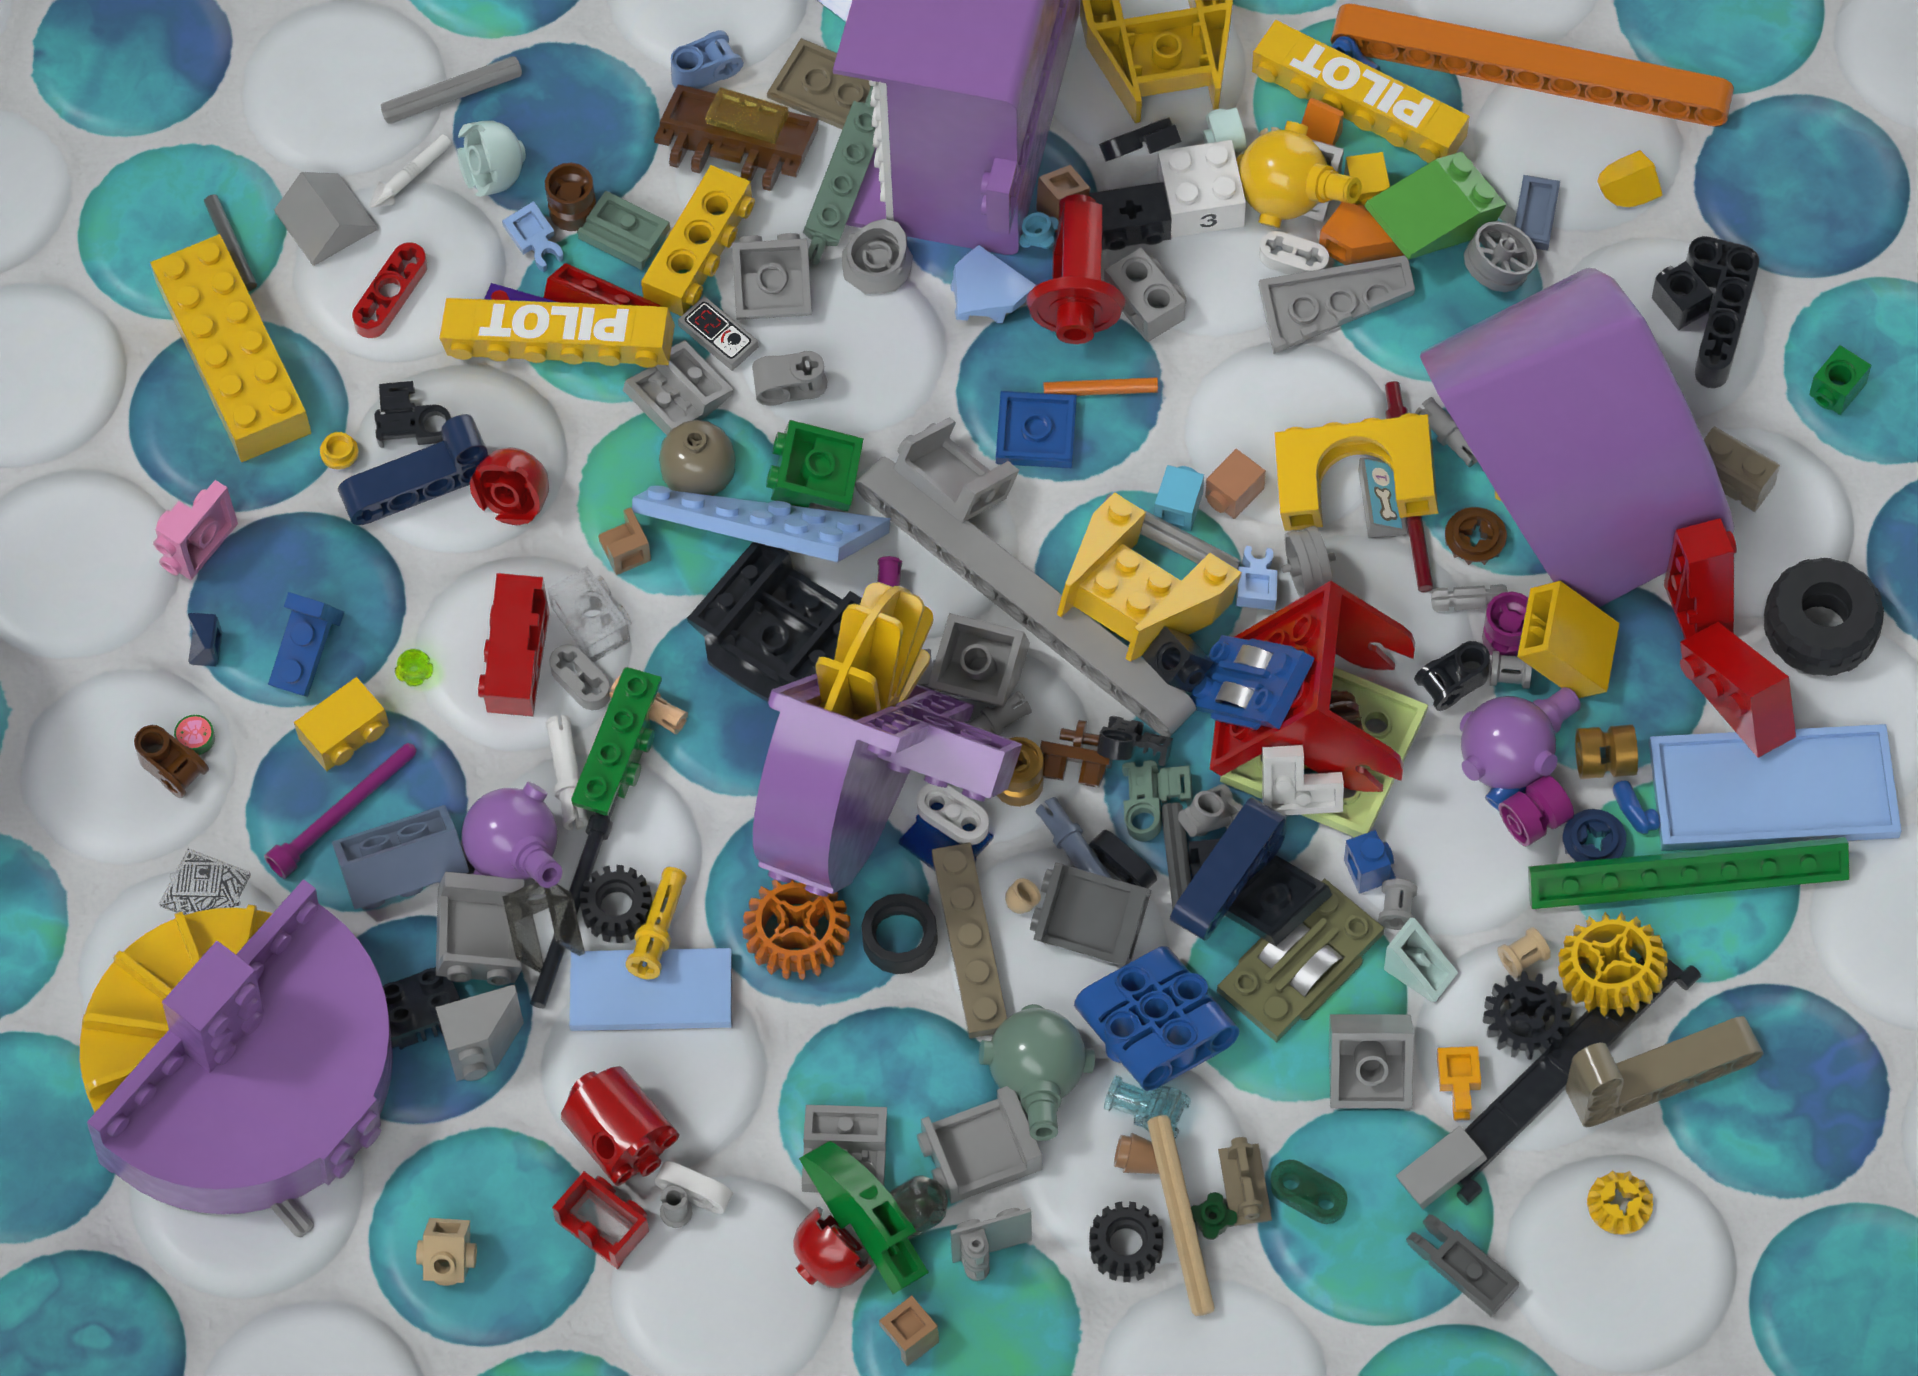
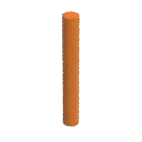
M1158 378L1043 382L1044 393L1077 396L1158 393Z

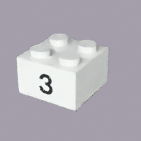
M1232 140L1158 151L1157 176L1159 183L1164 182L1172 219L1171 238L1244 227L1246 201Z

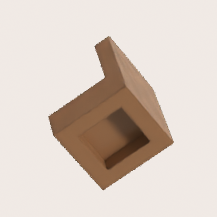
M1071 165L1042 175L1038 178L1036 209L1038 212L1044 213L1049 217H1055L1059 222L1060 200L1073 194L1089 196L1090 187Z
M631 507L623 510L625 524L605 531L598 536L615 575L651 561L649 542Z
M912 1295L879 1320L880 1327L900 1349L901 1360L906 1366L912 1364L939 1343L938 1326Z

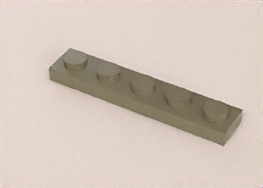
M971 842L932 849V859L968 1036L971 1039L993 1035L1001 1023L1007 1019Z

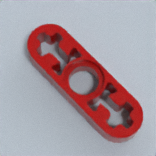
M407 242L397 246L353 309L352 318L355 330L362 337L376 338L381 336L426 273V255L420 245ZM415 257L417 263L410 262L404 269L403 260L410 261ZM389 283L400 287L399 293L393 297L381 295L379 293L380 289ZM376 311L377 321L370 320L367 324L364 323L363 317L371 318Z

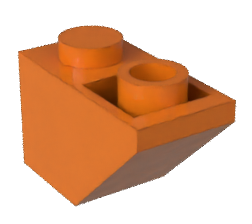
M1341 202L1320 230L1319 244L1326 248L1330 257L1344 265L1404 256L1374 217L1361 204Z

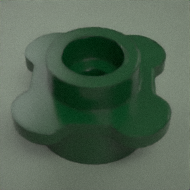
M1217 1192L1208 1194L1207 1200L1200 1205L1191 1206L1194 1222H1196L1203 1237L1209 1240L1216 1239L1218 1235L1226 1231L1227 1227H1233L1237 1223L1238 1218L1237 1213L1234 1210L1228 1209L1223 1202V1196ZM1215 1213L1217 1217L1215 1219H1211L1209 1217V1214Z

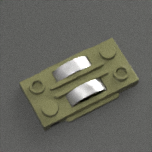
M1325 878L1321 882L1327 884L1332 893V896L1277 946L1260 938L1239 959L1238 965L1217 985V993L1276 1043L1300 1019L1308 1020L1362 965V956L1384 935L1383 926Z

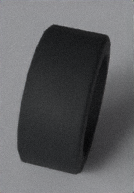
M904 893L890 894L875 901L866 911L861 925L864 951L871 963L882 971L893 974L912 973L924 967L934 956L938 943L936 917L929 905L916 896ZM890 916H910L918 920L923 927V938L918 947L908 952L895 953L887 951L877 941L876 931L878 925L882 920Z

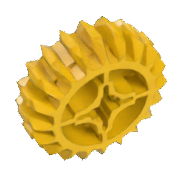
M1622 911L1617 919H1610L1609 915L1604 912L1602 921L1596 922L1589 916L1586 921V928L1575 924L1573 929L1574 936H1565L1564 948L1560 949L1558 955L1560 962L1558 966L1559 977L1562 979L1563 988L1566 993L1572 994V1000L1575 1004L1584 1002L1588 1012L1598 1006L1600 1007V1013L1604 1017L1609 1012V1009H1616L1617 1014L1621 1017L1625 1007H1630L1637 1013L1640 1008L1639 1001L1651 1004V1000H1653L1652 992H1661L1663 987L1662 980H1665L1667 977L1666 963L1668 962L1667 952L1663 949V941L1660 935L1654 936V929L1651 925L1648 924L1641 927V921L1637 916L1627 922ZM1632 949L1642 956L1645 961L1644 965L1636 963V958L1630 956ZM1582 963L1589 965L1590 970L1596 973L1594 979L1590 978L1581 969Z

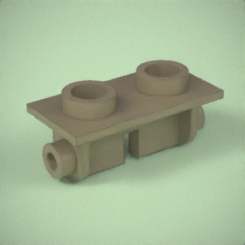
M1246 1137L1234 1138L1231 1140V1147L1218 1149L1228 1209L1234 1210L1238 1217L1237 1223L1234 1226L1272 1221L1259 1143L1249 1144Z

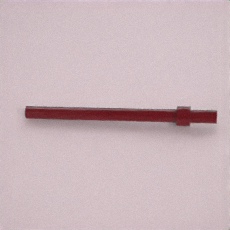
M1397 381L1386 383L1385 391L1388 403V410L1385 412L1386 419L1399 418L1401 415L1408 414V409L1403 406L1400 383ZM1422 516L1406 517L1418 591L1428 592L1433 589Z

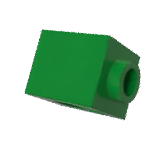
M1839 345L1814 375L1809 395L1821 407L1831 409L1841 415L1867 384L1872 365ZM1833 380L1841 381V382H1843L1845 385H1837V384H1834L1832 381H1833Z

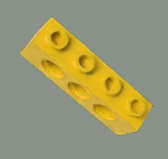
M710 165L641 280L643 298L662 307H668L670 312L679 316L684 315L690 306H694L700 300L703 292L702 285L708 276H714L720 264L721 253L725 247L730 248L737 236V226L742 218L747 219L753 210L755 199L752 197L751 181ZM718 211L724 212L723 214H720V215H713V214H712V213L718 212ZM696 241H707L703 244H695ZM683 269L690 270L687 273H677V271Z

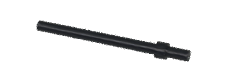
M618 793L608 816L599 813L590 816L585 830L588 837L530 1004L534 1007L541 1009L546 1007L580 908V891L584 892L583 884L585 880L589 881L602 842L609 837L613 825L610 819L619 796Z

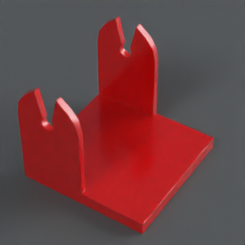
M1330 580L1234 636L1235 638L1245 640L1257 639L1292 646L1297 650L1304 651L1315 659L1280 729L1261 725L1259 729L1254 730L1215 721L1210 761L1211 771L1223 776L1261 755L1262 747L1302 745L1304 765L1317 773L1342 772L1344 787L1347 789L1363 792H1383V784L1366 768L1358 766L1362 764L1369 766L1371 770L1402 781L1404 764L1401 756L1396 751L1329 709L1335 654L1361 668L1395 670V663L1377 645L1371 643H1380L1386 649L1414 659L1415 640L1407 628Z

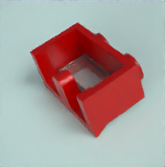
M583 1171L553 1205L555 1222L616 1269H619L625 1258L649 1232L646 1219L647 1213L634 1201L628 1200L624 1202L616 1196L615 1188L603 1177L597 1176L594 1179Z

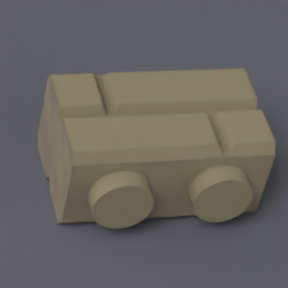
M1714 426L1704 438V442L1714 462L1725 495L1735 501H1741L1742 505L1755 512L1775 486L1780 465Z

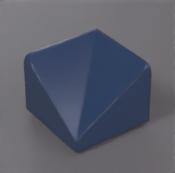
M188 613L193 630L188 659L189 664L216 666L219 660L222 630L218 617H216V614Z

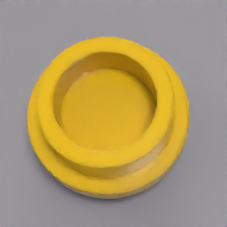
M343 432L331 433L320 446V456L323 463L332 469H345L351 466L356 461L359 453L356 441Z

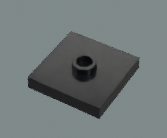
M1276 855L1247 882L1225 916L1277 946L1332 896V893L1327 884Z

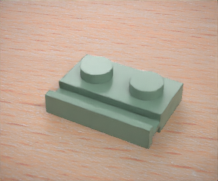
M605 191L587 216L586 223L582 228L578 229L577 233L578 239L643 270L647 259L653 256L670 231V222Z

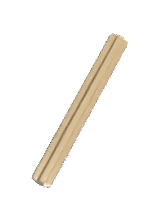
M1160 1115L1149 1119L1147 1124L1191 1311L1195 1316H1203L1214 1312L1215 1307L1171 1121L1167 1115Z

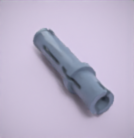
M1052 797L1044 801L1052 811L1053 816L1047 808L1045 809L1040 804L1035 811L1036 814L1040 816L1053 834V843L1058 849L1063 848L1075 867L1112 878L1083 838V829L1078 823L1071 821L1059 804L1058 799Z

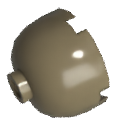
M700 420L683 422L670 430L662 441L659 464L662 478L672 491L713 496L725 489L734 476L736 459L732 442L723 429L711 422Z

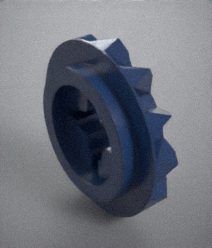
M1599 809L1580 811L1567 821L1564 827L1562 840L1565 854H1569L1575 862L1621 858L1626 846L1625 829L1621 822L1609 812ZM1587 829L1595 838L1605 837L1601 840V851L1593 844H1584L1588 837Z

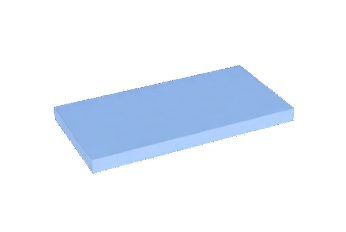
M1886 724L1795 729L1796 737L1759 758L1736 732L1650 737L1649 751L1656 809L1660 819L1661 851L1755 846L1845 837L1847 841L1899 838L1902 831Z

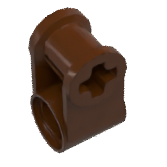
M158 725L144 726L135 735L134 745L140 765L178 798H183L186 795L185 789L200 774L205 775L209 771L208 765L195 751L184 746ZM151 745L163 746L158 752H145Z

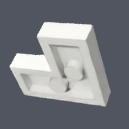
M1302 745L1262 747V803L1283 815L1343 812L1344 782L1342 772L1304 774Z

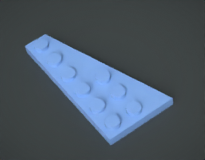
M650 486L648 490L634 496L632 499V510L634 513L834 562L845 559L885 536L890 530L891 518L791 506V504L783 501L766 503L672 491L665 486Z

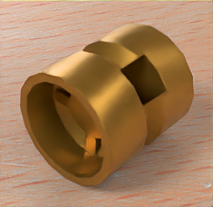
M1633 725L1610 726L1607 732H1603L1600 727L1576 729L1575 752L1580 779L1603 778L1607 771H1610L1613 777L1637 775L1638 747ZM1606 746V758H1600V747Z
M1012 737L1009 739L1021 743L1022 747L1008 789L996 796L1010 806L1021 807L1034 802L1043 791L1044 757L1041 749L1035 742L1024 737Z

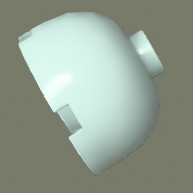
M479 121L463 125L459 131L458 138L465 137L464 148H458L457 153L460 170L468 188L476 186L478 192L475 195L478 197L499 193L510 188L518 179L522 164L525 161L526 153L523 143L517 139L507 126L496 121Z

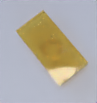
M720 87L705 118L707 124L775 144L789 116L788 107Z

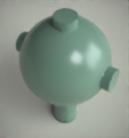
M1031 1004L1004 1020L995 1031L991 1041H981L979 1063L980 1065H989L992 1077L999 1088L1007 1086L1016 1092L1022 1109L1028 1115L1030 1136L1038 1141H1047L1055 1138L1058 1134L1057 1111L1061 1105V1099L1076 1087L1083 1073L1093 1072L1095 1052L1094 1049H1085L1080 1033L1067 1018L1055 1011L1044 1009L1040 1005Z

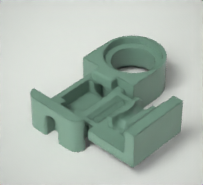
M1153 760L1143 761L1142 767H1136L1135 762H1127L1122 765L1124 777L1128 776L1130 800L1123 801L1124 821L1127 831L1135 840H1152L1160 833L1162 828L1160 800H1162V803H1167V798L1171 800L1173 797H1178L1181 801H1186L1187 807L1192 804L1193 793L1190 766L1160 768L1159 773L1157 763ZM1181 777H1184V793H1181ZM1140 813H1149L1154 817V822L1149 828L1141 830L1132 825L1134 817Z

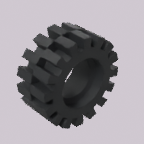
M610 865L603 867L604 874L599 875L597 870L591 874L592 881L585 880L583 884L584 892L580 891V907L584 924L587 929L591 928V933L596 938L599 934H602L603 941L610 943L611 937H616L617 943H624L623 936L628 935L631 941L635 939L638 928L646 923L653 900L650 886L647 885L645 877L642 874L637 877V871L631 867L627 873L624 871V865H617L614 872L610 871ZM615 892L627 894L632 900V905L626 913L611 916L602 910L601 904L607 895Z
M1122 1201L1116 1202L1115 1209L1111 1210L1107 1206L1102 1209V1216L1096 1215L1093 1220V1227H1090L1089 1232L1091 1260L1093 1264H1098V1271L1100 1273L1109 1272V1279L1116 1281L1117 1276L1123 1277V1282H1130L1132 1276H1136L1137 1281L1144 1279V1273L1148 1271L1151 1274L1155 1270L1156 1262L1160 1263L1162 1258L1163 1229L1162 1226H1159L1158 1217L1155 1214L1150 1216L1149 1208L1143 1205L1141 1210L1136 1208V1202L1129 1201V1207H1123ZM1120 1229H1132L1140 1235L1142 1246L1132 1255H1121L1111 1247L1110 1239L1112 1235Z

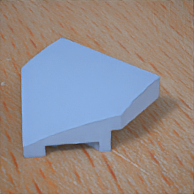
M978 245L955 264L954 276L950 287L955 295L956 320L968 321L969 315L986 316L993 319L996 323H1003L1006 313H1012L1023 305L1027 300L1029 292L1037 285Z

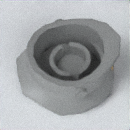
M887 219L877 220L864 226L856 234L852 233L850 235V242L842 251L843 276L847 282L864 294L894 292L905 283L911 272L913 255L907 247V235L898 222Z

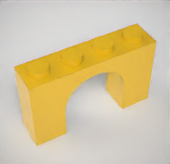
M1408 413L1401 415L1399 418L1382 420L1379 418H1367L1361 422L1348 424L1331 422L1322 427H1290L1285 431L1274 432L1280 515L1285 531L1300 530L1311 526L1323 527L1321 483L1323 477L1333 464L1352 455L1377 457L1392 469L1400 518L1438 514L1432 434L1428 414Z

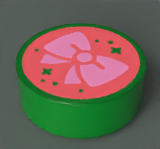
M186 716L175 727V739L195 751L198 755L209 751L215 742L213 726L204 716Z

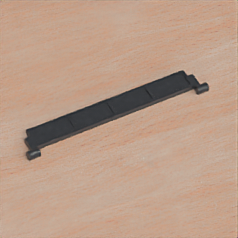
M1641 957L1636 963L1644 965L1645 961ZM1668 959L1666 963L1667 977L1665 980H1662L1663 987L1661 992H1652L1653 1000H1651V1004L1639 1001L1640 1008L1637 1013L1630 1007H1625L1621 1017L1617 1014L1616 1009H1609V1012L1604 1017L1600 1013V1007L1597 1006L1590 1012L1586 1011L1570 1026L1568 1035H1561L1563 1039L1559 1048L1551 1045L1547 1056L1541 1055L1465 1129V1132L1485 1154L1487 1160L1457 1183L1462 1188L1457 1192L1459 1200L1465 1205H1469L1482 1192L1481 1186L1473 1179L1566 1089L1572 1059L1575 1054L1596 1043L1603 1042L1609 1047L1674 982H1677L1682 989L1688 990L1701 977L1699 970L1689 965L1683 971Z

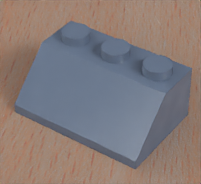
M445 805L332 842L354 909H374L384 904L386 899L398 895L402 897L416 895L425 886L437 882L440 884L445 872H469L455 826Z

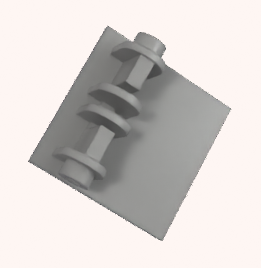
M1010 1208L998 1213L996 1218L982 1222L979 1219H971L960 1223L956 1229L950 1230L953 1263L962 1261L965 1273L969 1279L973 1281L984 1280L990 1271V1252L1032 1241L1031 1209L1028 1208L1020 1211L1019 1208Z

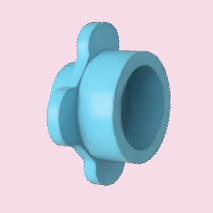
M1041 212L1028 215L1023 220V234L1020 237L1019 244L1024 248L1030 246L1042 247L1043 249L1051 248L1055 244L1053 236L1059 226L1058 220Z

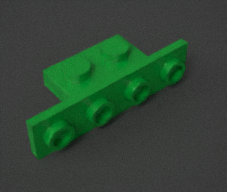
M630 667L623 669L572 795L571 801L573 806L608 816L617 793L619 794L618 797L625 799L629 786H636L641 773L640 758L643 752L648 753L650 751L655 736V731L650 726L649 712L662 682V677Z

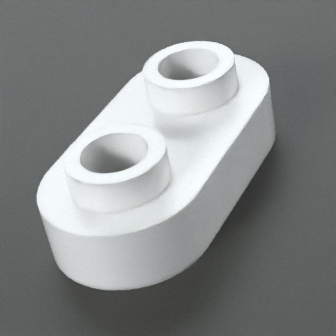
M928 783L919 791L917 809L923 820L960 844L971 842V845H975L986 838L989 831V818L987 812L980 805L949 785L944 788ZM936 802L944 805L940 810H933L930 806ZM968 823L976 826L973 831H965L962 827Z

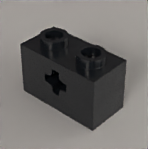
M1164 182L1089 193V196L1096 203L1102 204V250L1116 251L1126 246L1138 244L1155 245L1164 240H1171L1172 219Z

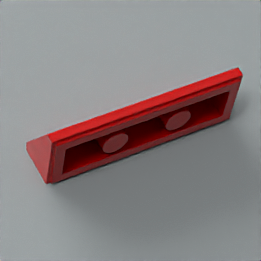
M564 263L547 278L543 298L560 303L662 307L657 303L567 263Z

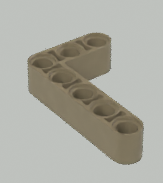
M1741 1016L1619 1063H1615L1606 1043L1590 1045L1574 1055L1565 1090L1583 1127H1593L1752 1065L1764 1053L1746 1017Z

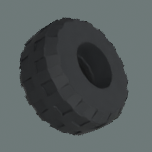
M1822 557L1819 559L1803 560L1787 568L1781 573L1778 580L1774 582L1767 597L1764 610L1765 635L1773 651L1792 668L1811 675L1833 676L1846 671L1849 672L1870 656L1880 637L1884 619L1882 597L1871 579L1852 564ZM1812 607L1828 608L1837 613L1843 623L1833 627H1824L1812 622L1807 618L1804 611Z

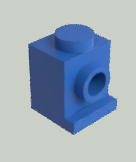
M1376 830L1346 840L1344 862L1359 894L1382 886L1385 880L1396 879L1391 867L1394 864L1392 850L1386 841L1383 842L1379 838Z

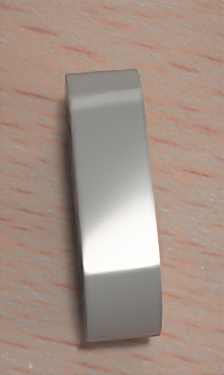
M561 645L551 653L549 661L554 679L580 706L588 710H599L606 706L610 700L609 693L611 692L609 680L579 648L573 645ZM564 659L569 663L574 660L577 673L574 674L567 666L561 668L560 662ZM586 681L592 688L599 686L600 694L595 695L592 692L586 694L583 682Z

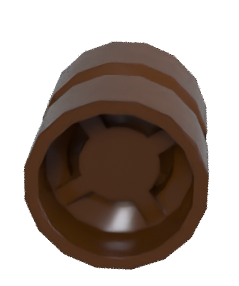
M562 163L554 167L547 174L545 191L552 222L562 230L578 231L580 227L584 226L587 216L596 205L593 178L589 170L580 164Z

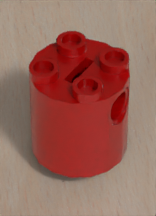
M621 1066L611 1067L598 1074L592 1071L579 1078L572 1086L561 1112L562 1122L616 1186L624 1184L638 1173L643 1177L653 1173L662 1162L659 1156L665 1149L673 1145L680 1136L678 1131L626 1069Z

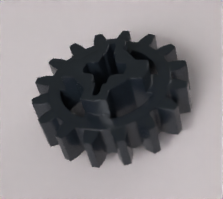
M1522 971L1520 981H1515L1509 974L1505 977V987L1495 983L1492 988L1493 996H1486L1484 1008L1487 1011H1484L1482 1021L1485 1024H1491L1487 1028L1486 1035L1488 1038L1499 1037L1496 1047L1498 1050L1505 1048L1507 1045L1512 1047L1511 1057L1515 1058L1520 1050L1525 1051L1528 1060H1532L1534 1050H1539L1545 1057L1549 1054V1044L1559 1048L1563 1039L1561 1034L1568 1035L1570 1023L1566 1020L1570 1019L1572 1009L1563 1007L1567 1002L1568 996L1566 993L1555 994L1557 988L1556 981L1549 983L1547 986L1542 983L1543 974L1539 973L1534 981L1529 980L1526 971ZM1508 1000L1509 1009L1505 1010L1504 1015L1501 1016L1500 1009ZM1553 1015L1554 1022L1546 1031L1545 1022Z

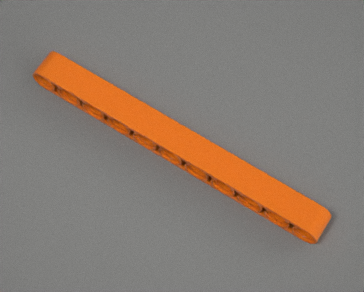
M1344 4L1339 7L1330 40L1331 44H1333L1340 36L1350 37L1355 40L1365 57L1707 126H1721L1726 123L1734 92L1732 83L1721 77L1357 4Z

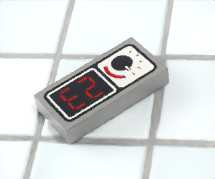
M705 296L678 319V325L682 330L731 371L759 347L756 338Z

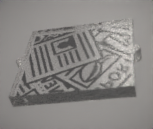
M188 848L177 870L170 873L171 881L159 905L176 913L182 911L183 915L215 908H234L241 904L240 896L251 873Z

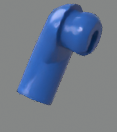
M1626 780L1617 782L1613 786V794L1620 810L1634 829L1641 834H1648L1649 830H1657L1660 826L1657 811L1654 809L1643 811L1631 783Z

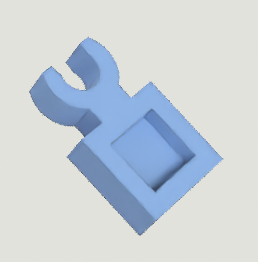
M534 201L502 220L503 227L523 255L531 250L534 251L535 264L540 271L545 272L547 270V265L542 259L547 253L554 254L559 262L563 260L561 247L555 242L548 241V239L555 236L554 230Z
M1246 546L1242 560L1243 567L1239 566L1238 568L1242 574L1236 589V606L1275 610L1277 570L1270 569L1273 551L1271 548H1267L1265 558L1256 559L1251 554V546Z

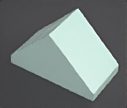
M1409 918L1387 947L1384 970L1429 1001L1436 1002L1458 974V971L1415 918Z

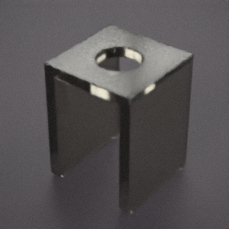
M536 882L502 896L514 952L518 961L538 973L541 972L544 962L533 914L549 908L557 943L578 956L585 954L573 897L570 891L558 884L544 888ZM535 895H546L544 898L538 900H528L530 897Z

